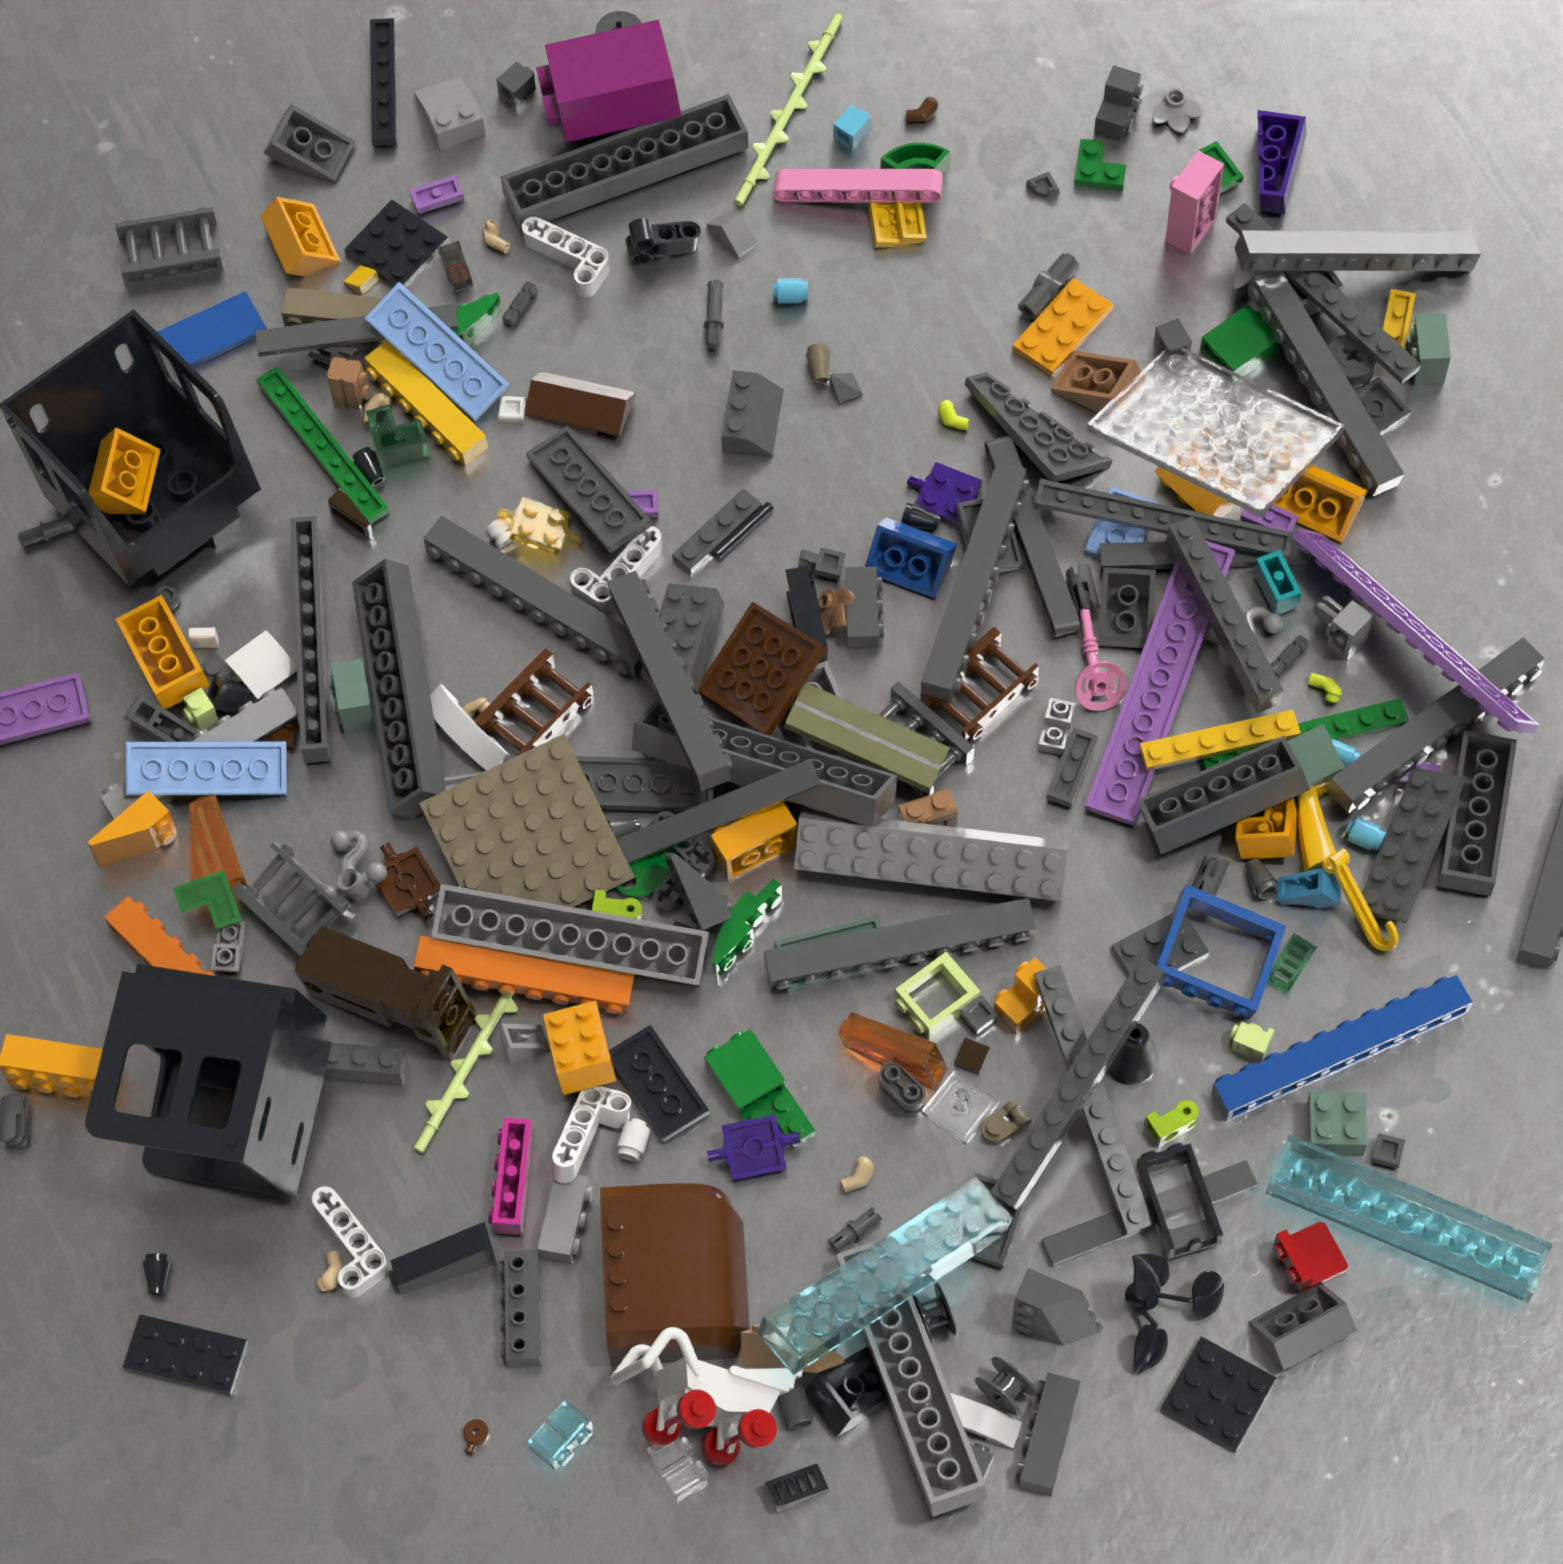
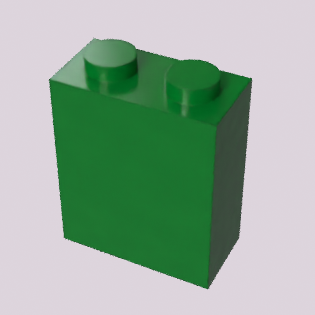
M1247 305L1203 335L1200 350L1233 384L1278 353L1280 343H1277L1274 339L1272 329L1262 319L1261 314Z
M751 1029L734 1034L729 1042L722 1046L716 1045L712 1047L704 1056L705 1067L739 1117L743 1112L786 1087V1080Z

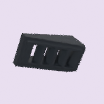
M817 1463L765 1483V1488L776 1513L829 1490ZM812 1473L818 1483V1486L813 1488L808 1477ZM803 1478L808 1490L802 1491L798 1479ZM793 1483L797 1494L792 1496L787 1484ZM782 1487L787 1498L781 1499L777 1489Z

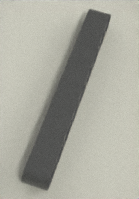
M1009 435L985 441V451L992 471H994L996 462L1023 468L1013 440ZM1029 486L1027 494L1021 495L1022 508L1019 517L1014 516V529L1051 632L1054 637L1080 631V622L1038 507L1034 506L1035 499Z

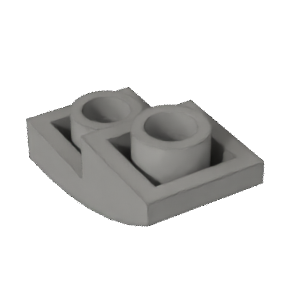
M1050 698L1038 744L1039 751L1063 755L1076 703Z
M239 921L217 929L216 943L213 945L211 971L239 972L247 926L245 921Z

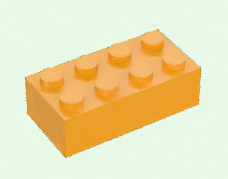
M162 595L116 618L124 637L162 708L166 710L184 700L183 697L199 688L204 690L210 687L206 676Z
M6 1034L0 1054V1069L8 1084L16 1089L31 1087L43 1093L57 1091L63 1092L64 1095L77 1098L79 1095L91 1098L103 1049Z

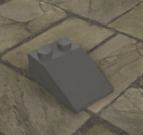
M291 104L283 114L263 153L284 166L335 182L356 141Z
M1103 567L1099 646L1144 648L1153 624L1156 570Z
M670 852L662 854L694 928L705 930L732 917L730 910L733 908L727 895L723 896L716 887L678 855Z

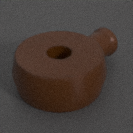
M473 1419L465 1425L463 1437L468 1443L465 1453L473 1455L475 1447L483 1445L488 1440L490 1430L484 1421Z

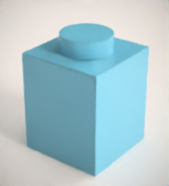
M850 105L833 124V138L852 150L871 131V117L866 111L858 109L853 105Z

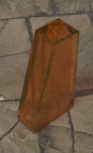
M216 795L199 797L196 801L190 803L191 881L224 870L231 890L237 883L247 886Z
M853 1012L849 1014L847 1020H844L840 1026L838 1035L846 1048L882 1066L888 1062H897L923 1086L931 1090H937L948 1070L936 1043Z

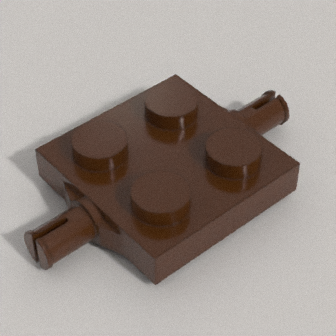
M389 842L385 843L386 847L383 844L380 850H382L387 859L383 863L387 869V876L384 881L376 883L396 918L410 910L418 909L424 921L428 920V917L431 919L434 914L426 903L439 895L441 885L418 847L416 846L405 853L396 854Z

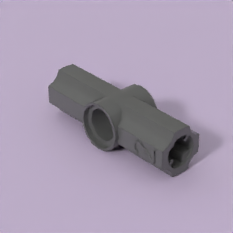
M1062 253L1047 271L1043 270L1039 273L1032 289L1018 305V309L1022 312L1023 316L1030 320H1036L1048 304L1063 290L1066 283L1079 269V263L1074 256L1069 253Z

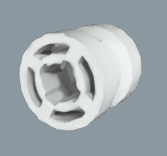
M499 518L493 521L486 529L488 537L496 542L495 547L503 553L514 550L521 541L518 533L512 531L511 523L507 518Z

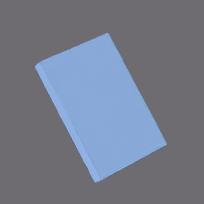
M1111 486L1108 490L1110 494L1159 504V502ZM1097 519L1085 546L1084 554L1100 559V543L1144 542L1148 530Z

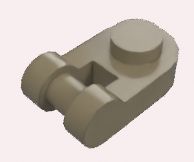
M1011 1099L1001 1109L983 1121L981 1136L988 1144L999 1145L1027 1127L1032 1120L1027 1113L1023 1114L1019 1109L1020 1104L1017 1100ZM1011 1115L1015 1121L1009 1125L1005 1118Z

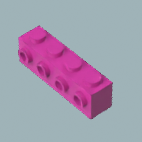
M504 1117L503 1128L498 1129L497 1144L501 1145L500 1155L496 1154L494 1170L498 1171L497 1181L492 1182L491 1196L495 1197L494 1207L489 1208L488 1222L493 1225L496 1234L523 1235L534 1133L531 1119Z

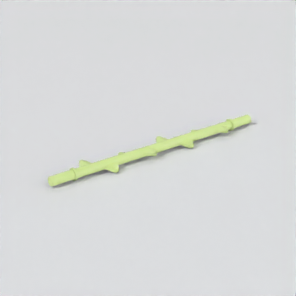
M834 14L827 29L823 31L821 40L808 42V47L814 53L803 73H791L790 78L795 84V88L783 110L771 111L770 116L776 121V124L766 142L753 144L752 148L758 157L748 176L743 180V185L734 200L736 205L743 206L751 189L755 187L757 179L768 180L770 175L764 168V165L776 143L788 142L789 138L783 132V129L794 109H806L807 104L802 98V94L813 73H825L826 67L820 60L830 42L835 38L834 34L843 19L842 15Z
M501 994L490 1014L477 1015L475 1017L481 1031L465 1059L451 1061V1066L456 1074L441 1100H428L425 1105L432 1116L429 1121H426V1126L413 1147L415 1151L419 1153L424 1152L435 1131H438V1126L454 1099H465L469 1096L463 1082L478 1056L492 1053L493 1049L487 1040L502 1014L517 1012L518 1007L512 1000L513 995Z

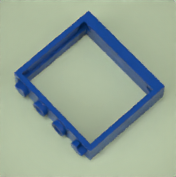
M1186 884L1179 894L1154 963L1155 966L1163 970L1167 975L1162 986L1178 989L1183 995L1190 998L1197 997L1202 999L1211 1007L1231 1011L1235 1017L1240 1015L1250 1019L1258 1010L1286 925ZM1187 907L1270 941L1250 1000L1166 965Z

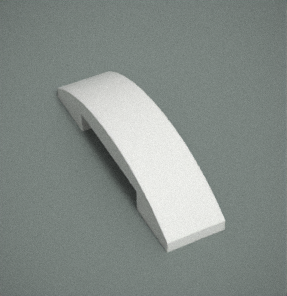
M440 684L430 697L434 719L441 728L486 771L503 763L509 754L493 737L488 736L458 705L459 702L443 685Z
M950 1393L964 1430L986 1437L988 1442L1013 1450L1022 1422L989 1406Z

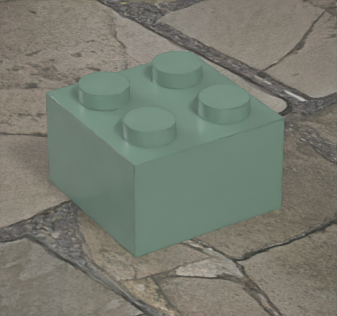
M1446 314L1415 315L1413 325H1409L1406 351L1421 364L1420 370L1413 375L1414 385L1445 383L1451 359Z
M363 658L331 663L333 673L328 674L330 689H332L333 697L331 699L337 724L343 725L345 733L375 728Z
M1310 1091L1307 1100L1308 1155L1364 1156L1367 1147L1366 1093Z

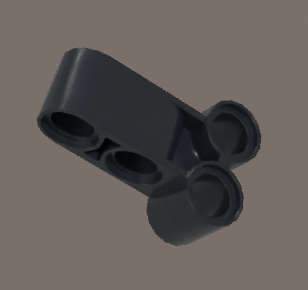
M639 218L629 223L630 235L625 239L631 264L641 266L649 263L652 257L693 253L698 247L701 228L693 221L650 224L648 219Z

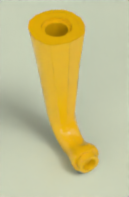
M1331 779L1310 788L1309 791L1299 794L1298 829L1304 872L1323 868L1321 860L1336 851L1319 803V798L1327 792Z

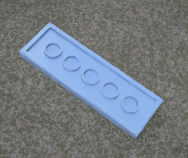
M400 282L364 318L475 422L510 386L502 376Z
M125 742L126 796H142L147 791L154 796L287 794L286 742Z

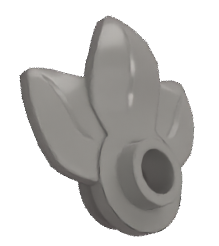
M1174 88L1164 95L1163 102L1155 106L1153 121L1155 124L1168 122L1169 127L1173 131L1183 133L1188 129L1190 118H1200L1202 111L1196 101L1187 99L1186 94L1181 89Z

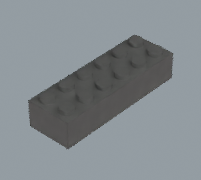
M1464 730L1459 746L1455 775L1461 776L1465 782L1447 824L1438 887L1491 896L1497 877L1517 739Z
M1282 736L1139 798L1137 802L1161 854H1164L1298 796L1310 789L1302 766L1285 736Z

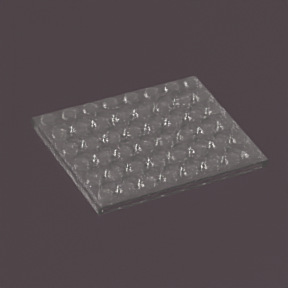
M1181 348L1171 353L1165 349L1088 423L1087 431L1262 517L1344 433L1345 425L1190 350Z

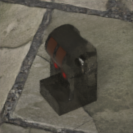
M456 241L438 247L440 261L453 292L473 287L472 278L460 242Z

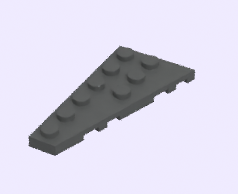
M987 372L966 378L964 385L1050 481L1058 482L1111 466L1113 459L1107 455L1101 457L1093 451L1094 446L1088 442L1083 444L1073 437L1074 432L1045 412L1041 411L1038 413L1030 408L1031 403L1024 398L1021 400L1010 394L1009 387Z

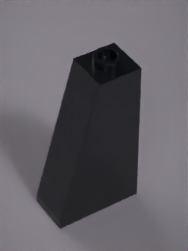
M485 1222L390 1260L393 1270L388 1271L392 1287L398 1286L401 1295L496 1266L497 1263Z

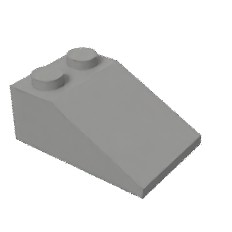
M460 76L414 92L440 151L486 135L481 112Z

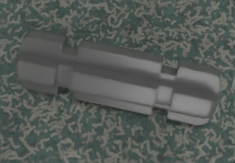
M526 282L521 288L523 291L517 294L509 306L510 309H507L503 315V321L506 324L513 326L519 318L517 316L522 315L531 301L530 298H533L537 293V286L535 284Z
M1302 635L1297 636L1292 641L1293 644H1289L1277 657V660L1270 664L1277 678L1284 672V669H1287L1300 656V653H1303L1308 648L1309 641Z

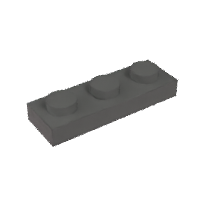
M1073 727L1047 792V800L1072 807L1097 744V735Z

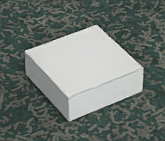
M501 396L498 421L524 424L526 397Z
M215 627L189 628V639L193 648L219 647V638Z

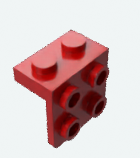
M1317 1222L1289 1235L1287 1229L1276 1234L1273 1244L1274 1252L1277 1258L1283 1261L1287 1268L1286 1273L1290 1282L1296 1285L1300 1293L1346 1272L1348 1263L1324 1222Z

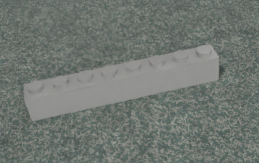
M282 687L278 690L271 688L261 695L262 699L255 704L250 701L238 709L240 713L232 718L227 715L216 722L217 727L209 732L207 729H203L193 736L195 740L192 742H259L296 720L299 713ZM126 782L119 786L115 783L102 791L104 795L100 797V801L112 820H114L141 796H126ZM155 796V797L161 802L162 800L166 799V798L169 797V796Z

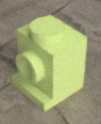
M202 688L183 697L186 705L183 709V715L192 727L202 731L218 721L215 708Z
M1241 1022L1240 1026L1235 1024L1229 1038L1233 1040L1231 1050L1262 1062L1272 1041L1274 1029L1269 1028L1268 1032H1265L1259 1025L1254 1023L1246 1024Z

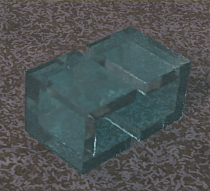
M566 1399L549 1417V1420L552 1422L550 1424L551 1427L544 1423L528 1440L530 1450L554 1470L560 1465L562 1467L565 1466L574 1455L572 1449L579 1444L584 1445L593 1433L591 1431L593 1429L591 1420Z

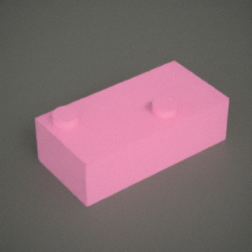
M1197 151L1180 176L1176 175L1170 183L1171 197L1165 242L1189 255L1192 254L1216 221L1224 168L1223 163Z

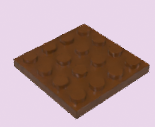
M752 601L704 675L699 692L762 733L772 736L828 648Z

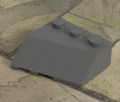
M1028 1268L1014 1300L1012 1324L1016 1325L1015 1327L1019 1331L1026 1334L1033 1332L1065 1346L1100 1333L1103 1328L1101 1323L1095 1322L1097 1317L1095 1313L1087 1310L1090 1304L1081 1290Z

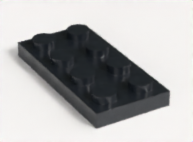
M651 1025L609 1050L614 1071L663 1143L710 1114L708 1107Z
M140 1314L126 1354L123 1369L232 1396L248 1341L247 1339Z

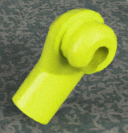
M942 401L938 405V414L943 424L967 431L970 419L957 416L951 401Z
M1311 672L1308 685L1324 689L1327 692L1325 696L1326 701L1337 703L1339 696L1342 695V689L1330 677Z

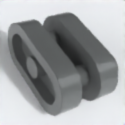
M897 1062L884 1064L879 1071L880 1093L905 1117L915 1118L921 1115L925 1109L926 1095L923 1085L901 1064Z

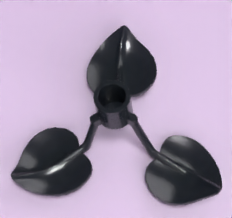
M1154 1254L1132 1256L1134 1277L1133 1283L1126 1289L1125 1300L1128 1304L1139 1307L1137 1312L1142 1314L1151 1323V1325L1146 1324L1142 1326L1136 1337L1134 1347L1135 1373H1142L1157 1365L1165 1356L1168 1347L1166 1331L1157 1328L1158 1323L1147 1310L1154 1309L1159 1302V1298L1193 1303V1314L1195 1316H1210L1217 1310L1224 1295V1280L1218 1273L1210 1270L1200 1273L1192 1286L1193 1297L1160 1293V1287L1164 1286L1169 1279L1168 1262Z

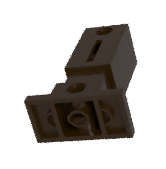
M320 926L317 933L312 935L307 950L296 962L294 971L309 995L388 1027H392L394 1022L410 1027L414 1030L418 1039L437 1046L442 1056L450 1061L455 1059L476 1022L475 1017L478 1014L453 969L442 964L438 972L431 969L428 975L410 969L402 957L324 926Z

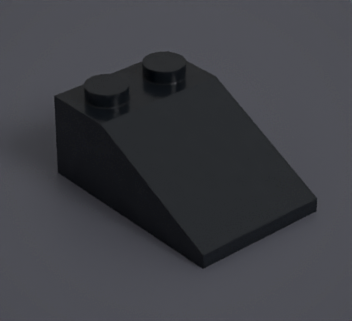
M868 1346L845 1358L843 1364L818 1373L805 1389V1393L838 1436L857 1426L889 1403Z

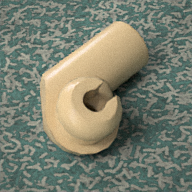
M383 392L376 393L365 404L363 414L364 426H375L377 410L380 407L386 409L390 405L391 399L388 395H384Z
M480 697L467 703L462 709L471 718L478 711L481 714L490 703L487 702L488 699Z
M331 1251L325 1255L328 1269L317 1280V1286L321 1291L333 1290L339 1284L338 1274L343 1266L338 1251Z

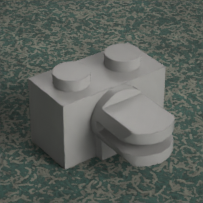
M1324 596L1313 607L1315 615L1328 625L1326 636L1328 637L1327 645L1348 660L1367 640L1373 615L1365 606L1358 605L1353 600L1343 608L1329 596Z

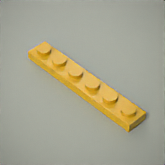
M1288 710L1140 743L1139 748L1146 771L1258 747L1282 736H1285L1287 740L1299 736L1301 732L1294 710Z

